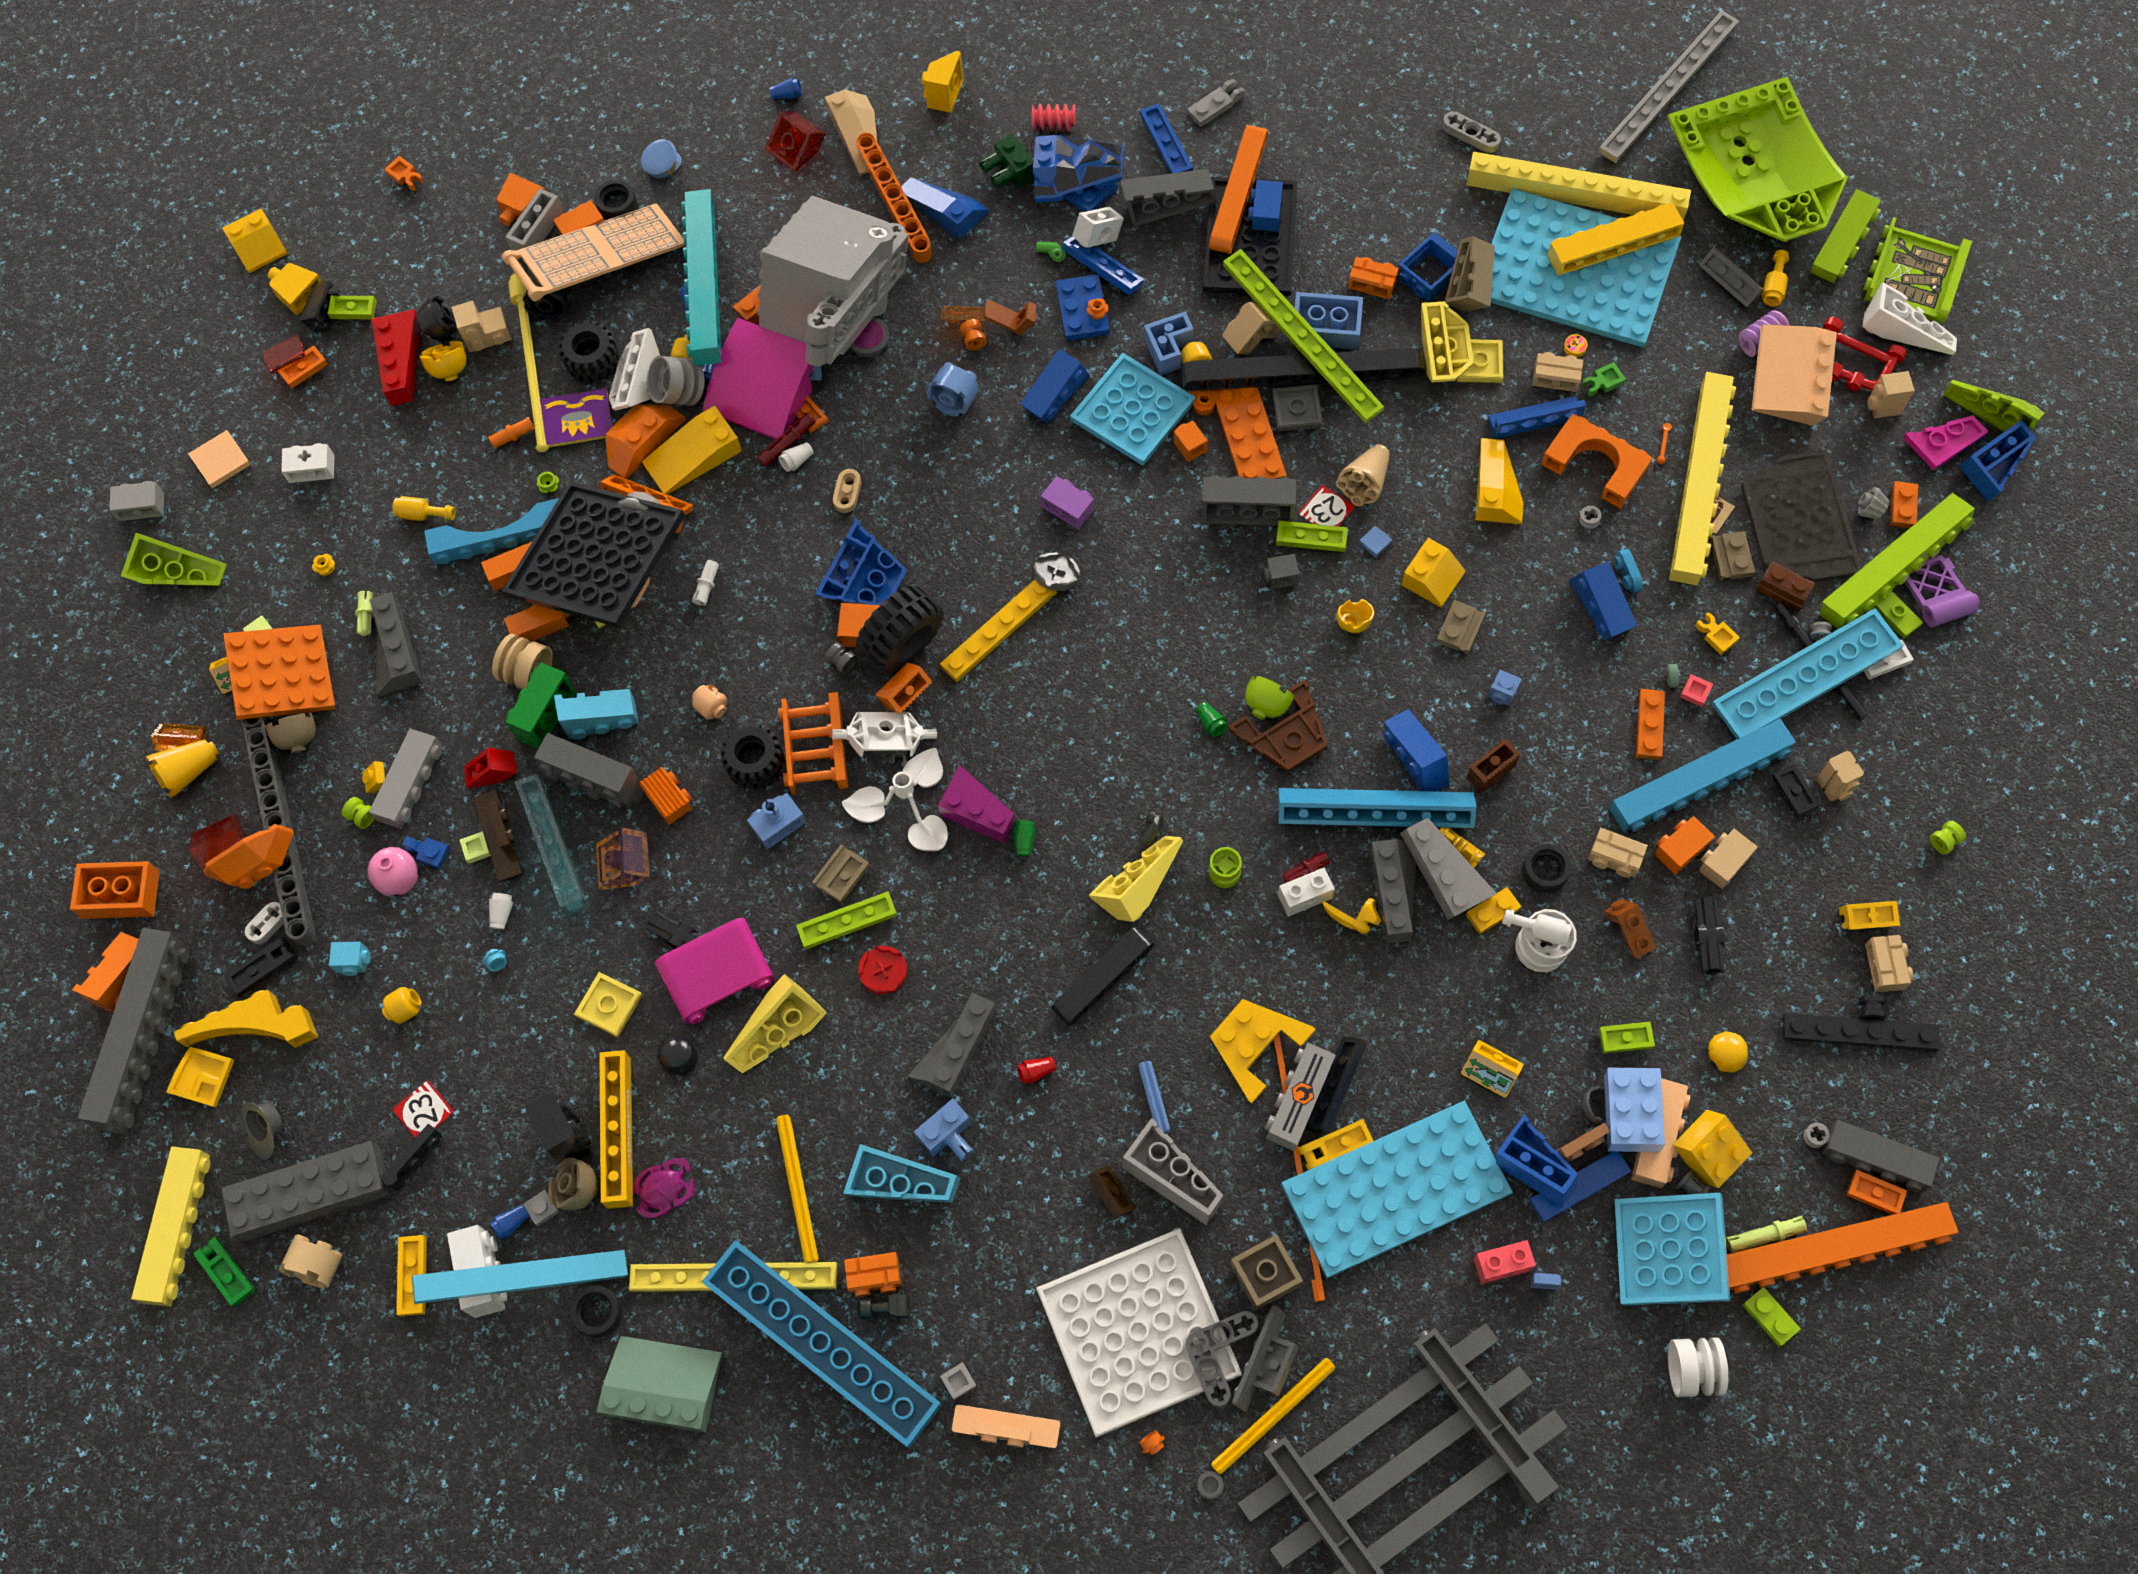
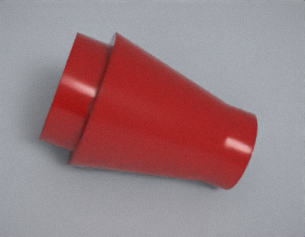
M1050 1056L1022 1061V1064L1017 1065V1071L1021 1082L1031 1085L1047 1074L1056 1071V1065Z

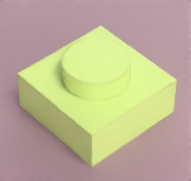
M483 831L460 839L465 860L468 864L491 856Z

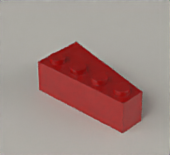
M415 309L372 319L382 389L391 406L412 402L414 397L415 368L418 365L417 352L421 341L419 338L421 328Z

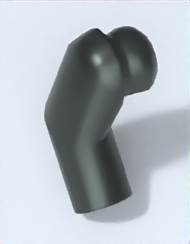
M1151 811L1147 815L1146 820L1150 825L1139 838L1147 846L1158 835L1163 823L1162 815H1158L1156 811Z

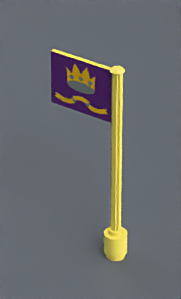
M516 273L511 275L508 285L511 303L518 306L537 440L536 450L538 452H546L549 447L605 439V434L613 427L607 389L540 399L529 314L524 308L523 296L527 289Z

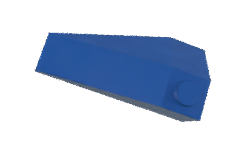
M912 177L901 186L910 204L959 240L989 213L986 207L971 197Z

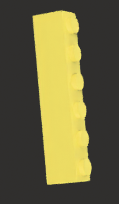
M171 1147L131 1298L137 1302L171 1307L173 1300L177 1297L179 1275L184 1270L185 1252L191 1243L190 1232L192 1224L197 1219L198 1201L204 1192L203 1181L205 1173L210 1169V1155L202 1150Z

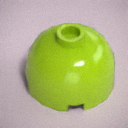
M1252 676L1245 691V700L1247 705L1253 710L1252 715L1262 720L1265 717L1275 718L1283 715L1290 707L1294 696L1288 690L1284 694L1279 689L1281 685L1261 676H1257L1256 679Z

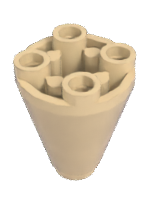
M1377 444L1340 472L1336 486L1351 499L1354 505L1362 506L1363 504L1374 503L1380 497L1389 462V450L1385 446Z

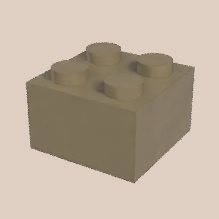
M1277 1234L1232 1258L1230 1266L1255 1311L1301 1287L1303 1283L1300 1274Z

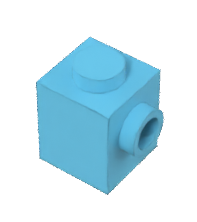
M331 942L329 966L336 973L355 976L357 973L366 972V965L370 963V951L361 942Z

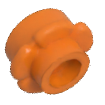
M1101 298L1092 299L1087 304V313L1091 318L1099 320L1105 317L1109 307L1105 304V300Z
M1157 1430L1151 1432L1140 1441V1445L1143 1448L1142 1452H1149L1150 1455L1157 1453L1164 1447L1162 1441L1165 1437L1160 1436Z

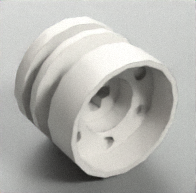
M1551 909L1535 912L1530 919H1536L1539 914H1544L1565 920L1566 924L1571 925L1567 944L1560 943V945L1536 939L1532 936V930L1525 927L1521 929L1515 941V950L1519 960L1527 968L1536 972L1547 973L1556 970L1573 950L1577 940L1576 929L1572 921L1565 914Z
M1718 1337L1710 1338L1708 1342L1705 1338L1698 1339L1696 1349L1690 1339H1673L1670 1341L1668 1347V1367L1671 1385L1677 1397L1697 1396L1699 1385L1705 1396H1711L1713 1392L1717 1396L1726 1394L1728 1388V1364L1723 1344Z

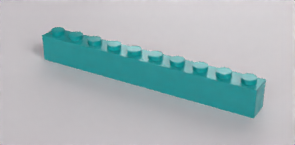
M711 189L685 192L682 211L686 216L682 217L684 230H686V232H683L684 245H687V247H683L684 258L687 263H684L685 276H688V279H684L685 289L688 292V295H685L686 307L689 308V311L685 313L687 324H690V327H686L687 339L690 341L687 344V352L689 357H693L695 366L722 363L714 202Z

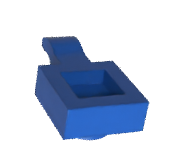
M406 836L402 844L406 847V850L418 854L416 857L418 862L437 869L441 868L450 850L448 845L427 837L424 843H421L416 839Z

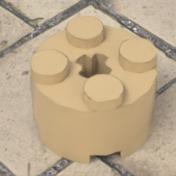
M295 1235L279 1271L288 1277L294 1273V1276L301 1279L302 1283L323 1289L324 1287L328 1288L343 1254L332 1250L333 1246L326 1242L318 1241L317 1244L310 1243V1239L301 1235Z

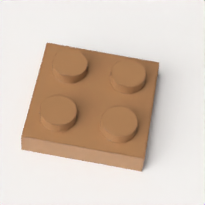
M1603 1123L1557 1151L1568 1163L1584 1154L1582 1148L1588 1151L1606 1141L1603 1136L1610 1131L1606 1124Z

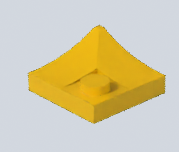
M189 1047L178 1065L166 1092L217 1107L235 1060Z

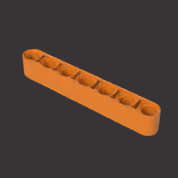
M1246 125L1210 237L1209 249L1228 254L1232 252L1266 145L1268 129Z
M860 134L856 141L859 156L894 222L902 225L905 228V233L909 234L907 247L917 262H928L932 257V249L923 226L873 134Z

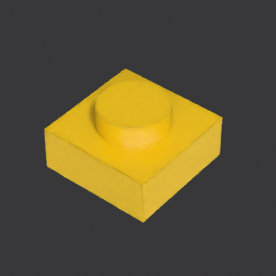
M374 761L364 770L362 780L365 783L366 793H376L381 788L385 780L383 762Z

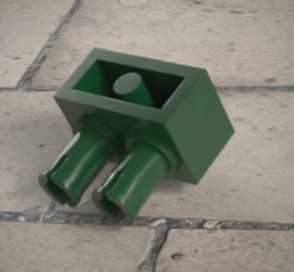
M1012 133L994 143L993 154L978 161L984 173L998 165L1003 168L1001 171L990 176L995 188L1011 179L1020 188L1035 179L1033 174L1034 160Z

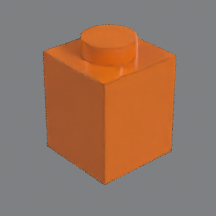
M1194 421L1181 424L1174 431V444L1187 462L1207 452L1208 440Z

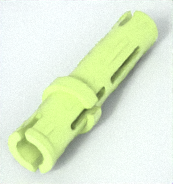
M1802 1216L1782 1222L1777 1220L1772 1222V1225L1726 1237V1245L1732 1254L1777 1240L1778 1242L1785 1241L1787 1237L1806 1233L1807 1226Z

